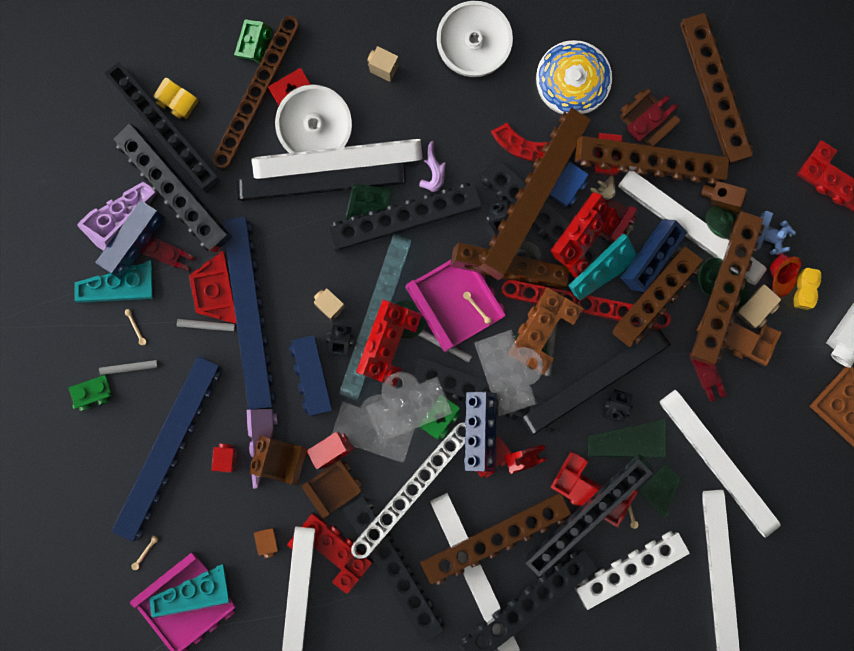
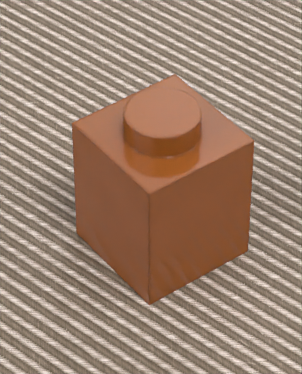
M275 528L254 532L258 555H264V558L276 556L275 552L279 551Z

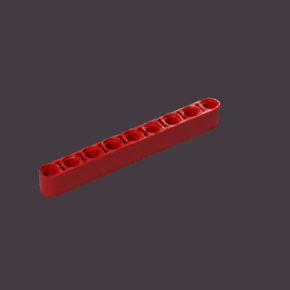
M508 280L503 284L502 294L508 299L537 305L546 288L550 287ZM507 285H513L516 289V292L514 294H508L505 290V287ZM550 288L563 297H570L572 302L581 306L582 300L589 301L590 309H583L581 314L620 321L623 317L618 313L619 308L623 307L629 311L633 304L589 295L579 300L572 292ZM525 289H532L534 297L527 298L524 294ZM601 304L608 305V313H602L600 311ZM644 309L646 313H652L649 309ZM665 312L663 314L665 318L664 325H660L656 321L652 328L663 329L667 327L671 321L670 315Z

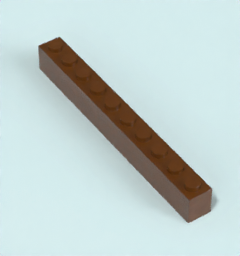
M572 107L567 113L563 112L558 120L561 124L559 127H555L550 134L552 140L550 143L546 142L541 150L544 153L541 158L538 157L533 164L534 172H530L524 180L526 183L525 188H520L515 197L518 199L515 204L512 203L507 211V214H509L506 220L503 219L498 227L500 230L497 236L494 235L489 242L490 250L488 252L485 251L480 258L482 264L479 269L498 280L505 275L577 145V139L583 135L588 126L590 118Z

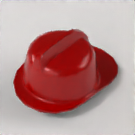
M779 253L771 264L770 272L774 278L772 291L778 297L786 296L794 288L801 267V259L798 257H789Z

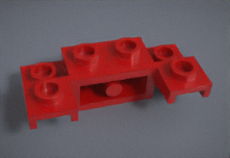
M821 140L797 175L815 186L819 193L829 195L833 198V202L838 205H844L854 212V179L830 164L838 150Z
M593 192L551 249V252L557 260L567 267L573 277L577 278L589 266L590 263L585 257V253L600 232L604 230L605 233L611 235L621 219L616 210L607 205L601 194Z
M382 300L356 373L396 387L402 368L391 365L404 329L416 333L422 314Z
M571 451L552 482L551 488L569 498L572 504L582 506L603 486L581 474L588 460ZM635 489L604 520L618 528L638 490Z
M313 512L302 527L315 528L314 548L341 569L332 583L348 594L373 563V560L368 556L361 559L354 557L351 548L355 542L350 538L346 539L341 535L342 532L334 525L331 527ZM294 536L287 544V546H289L292 550ZM356 547L357 554L363 555L364 553Z

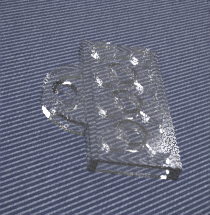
M512 330L474 343L491 393H497V411L499 416L537 404L531 385L540 379L543 373V361L535 350L527 347L518 348ZM530 358H535L538 362V366L535 369L528 367V360Z
M396 372L390 375L382 386L383 399L366 406L381 442L453 412L438 377L419 383L413 375L407 372ZM400 378L403 382L402 387H394L392 380Z
M374 395L366 399L361 408L342 402L332 434L335 432L345 433L352 446L404 463L416 426L398 420V408L391 398L385 395ZM381 399L388 402L387 409L383 411L377 408V402Z

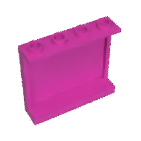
M451 260L417 280L407 283L405 286L444 352L506 316L504 306L501 302H497L494 297L496 294L493 288L486 284L485 275L451 267ZM465 292H469L474 302L487 317L492 319L490 324H486L485 319L469 300L464 299L463 294Z
M195 552L190 553L130 601V604L134 608L137 607L170 651H188L187 646L193 642L196 645L204 638L202 635L204 632L209 630L211 633L219 626L218 621L223 617L227 620L235 613L233 609L237 607L229 597V604L152 618L149 598L209 571Z

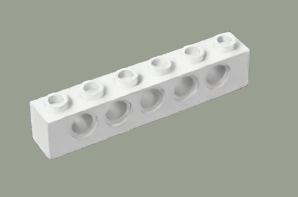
M669 531L662 535V540L658 542L653 540L647 543L644 550L639 552L637 549L629 553V558L624 561L621 559L616 560L611 564V568L607 570L602 568L594 573L595 577L583 580L575 587V590L585 608L589 610L690 554L679 533ZM663 545L669 547V553L665 556L660 553ZM647 554H650L653 559L649 565H645L643 562V558ZM629 564H634L636 567L633 574H628L626 571V567ZM617 573L619 580L614 584L610 583V575ZM601 583V591L594 593L592 590L593 584Z

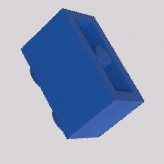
M569 162L548 197L565 209L568 204L572 206L578 198L575 195L579 189L583 190L589 182L586 180L589 174Z

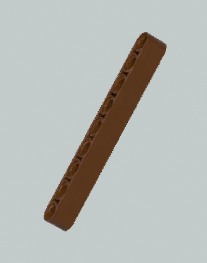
M286 16L281 21L214 154L213 162L219 170L226 171L232 166L269 92L268 86L274 83L299 33L298 21L293 16ZM289 23L295 24L292 30H287L285 27ZM280 40L287 41L283 47H279L277 43ZM273 56L278 57V61L274 64L268 62ZM263 73L270 74L267 80H261L260 77ZM254 90H260L261 95L259 97H253L252 92ZM250 106L253 108L250 114L243 113L245 107ZM238 123L245 125L241 131H236L235 126ZM229 140L236 141V145L233 148L226 146ZM227 157L228 160L226 164L219 165V158Z

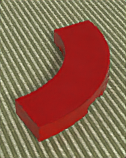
M508 122L491 131L495 140L506 151L518 158L535 162L538 157L541 158L544 154L541 150L546 142L525 140L510 127Z

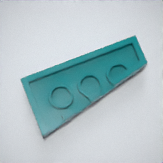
M622 234L568 285L577 299L581 300L628 268L637 255L628 236Z
M151 260L146 261L144 264L130 266L128 272L123 275L121 280L109 273L75 282L76 303L153 299V266Z
M224 564L149 598L152 618L229 604Z

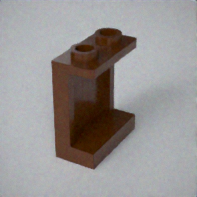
M649 88L645 92L641 90L634 97L636 100L632 104L628 102L621 109L623 113L619 118L627 126L655 103H658L651 95ZM663 106L660 107L664 113L667 111ZM670 114L663 123L641 141L647 146H655L681 120L676 115L673 117Z
M260 436L256 444V451L249 473L297 486L308 448Z
M341 460L337 461L301 486L322 518H325L362 492L360 488L363 485L357 477L353 479L349 473L352 469L346 461L343 463Z

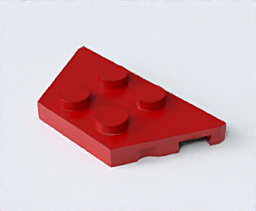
M220 251L218 255L189 275L195 310L197 314L237 324L225 252Z

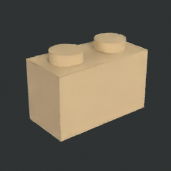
M377 46L375 51H371L367 60L369 61L370 73L391 82L399 66L397 55Z
M763 284L735 314L751 329L760 328L767 321L765 317L769 313L773 314L780 307L778 303L781 299Z
M321 289L314 297L315 301L313 303L332 322L345 309L344 304L328 289L325 291Z

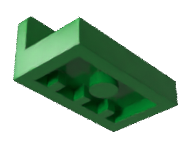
M244 20L234 55L238 58L254 60L260 64L267 51L269 40L272 36V28L264 22Z
M106 375L68 387L74 403L72 405L73 409H79L80 412L90 409V405L98 403V405L108 403L109 398L113 397Z

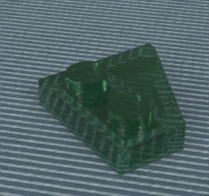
M353 184L345 214L346 219L349 220L352 216L361 213L366 215L374 210L386 209L391 193L390 188Z
M665 464L639 490V493L666 518L680 478Z

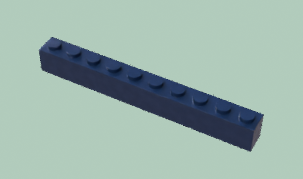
M246 217L222 220L223 227L232 236L226 242L248 410L272 408L273 403H276L275 392H271L270 384H273L272 372L268 373V365H271L269 353L266 354L265 346H268L267 335H263L262 327H265L264 315H260V308H263L261 296L258 297L257 289H260L259 278H255L254 272L258 270L257 261L252 257L255 246L254 241L250 240L249 233H252L251 221H247Z
M197 356L111 532L132 542L141 538L144 532L142 527L145 521L148 522L153 514L151 508L154 503L157 504L162 495L159 492L162 486L167 485L170 479L168 474L171 468L174 469L179 459L176 457L179 451L185 449L187 444L185 439L188 433L192 434L196 426L194 421L197 416L200 417L204 410L202 404L205 398L209 399L213 391L211 386L214 381H218L221 375V371H219L220 366Z

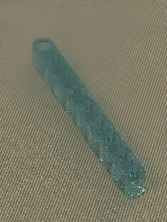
M393 234L340 389V395L354 400H358L366 376L356 373L382 300L391 302L412 239Z

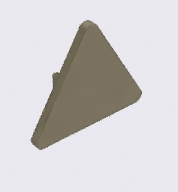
M613 175L610 176L605 183L597 181L601 185L598 190L591 188L592 192L601 194L605 200L615 196V177Z

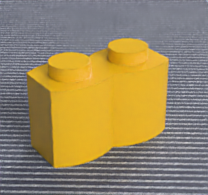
M167 78L163 80L153 95L157 100L155 104L163 109L168 107L172 110L171 114L178 119L183 117L187 120L199 102L194 95Z
M805 268L798 274V289L793 299L795 308L809 310L815 307L818 300L817 288L821 283L820 270Z

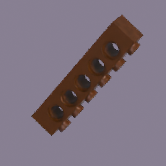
M459 242L453 248L450 266L489 275L479 269L482 264L480 258L485 251L488 252L490 249ZM515 255L502 278L562 290L567 286L569 270L564 266Z
M684 246L618 322L612 334L629 347L634 343L638 344L645 336L643 332L646 329L650 331L655 325V318L657 316L662 317L667 311V304L675 302L679 296V290L687 288L691 282L689 280L691 276L696 277L702 269L700 265L703 259ZM678 269H683L686 273H681ZM667 282L673 283L674 287L669 286ZM656 295L661 296L663 300L657 299ZM644 309H649L652 313H646ZM632 322H637L640 327H635Z

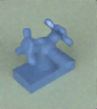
M763 212L760 218H763L762 225H764L762 235L757 237L756 242L759 243L757 250L761 248L763 240L775 244V249L769 251L770 255H778L779 253L790 251V247L783 248L782 242L787 234L791 238L796 232L786 220L779 224L782 227L781 230L770 227L769 224L773 213Z

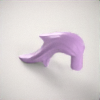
M431 141L428 146V159L424 160V162L432 170V180L429 182L422 179L419 186L435 192L443 187L446 163L444 162L441 165L437 161L434 153V141Z

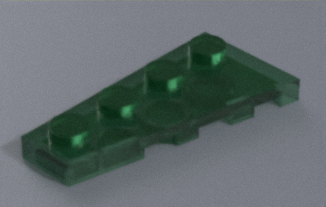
M665 419L588 436V456L635 457L639 453L644 458L666 457Z

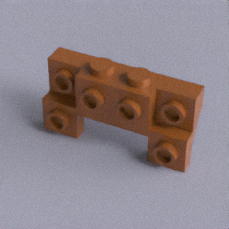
M546 288L536 307L533 306L528 313L529 319L526 324L523 323L519 328V336L508 354L545 375L554 358L542 352V348L560 318L574 325L583 308L550 288Z
M720 302L718 304L719 309L723 312L727 311L726 304ZM702 318V320H701V322H700V324H699V326H698V328H697V330H696V331H698V332H699V330H700V327H701L703 318ZM714 320L712 326L716 330H720V322ZM733 322L731 326L728 325L726 332L729 335L726 343H722L721 349L726 350L728 348L733 351V355L741 359L748 357L763 366H767L782 332L764 323L757 335Z

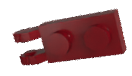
M666 95L657 104L655 103L626 128L638 143L678 108L675 103L665 113L660 109L663 104L669 101V95Z
M151 237L150 241L140 252L187 272L191 268L188 265L179 263L180 257H185L190 261H194L196 258L183 252L182 249L154 237Z
M691 359L709 401H715L714 393L710 388L712 385H716L721 398L726 397L716 365L711 366Z

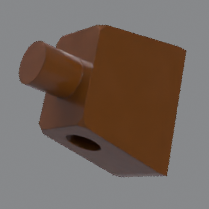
M717 182L715 187L704 184L701 195L711 198V205L739 214L747 189Z

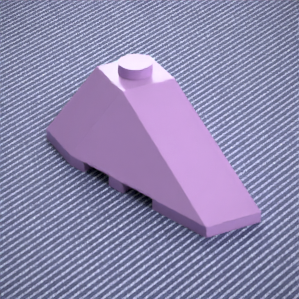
M142 182L124 192L123 196L117 200L106 202L107 205L101 209L90 211L77 225L97 247L104 251L141 200L149 205L156 196V193L151 186Z
M273 409L247 410L248 436L252 438L249 450L253 458L259 437L272 438L275 429L274 425L278 424L277 413H274ZM252 474L253 488H259L261 477Z

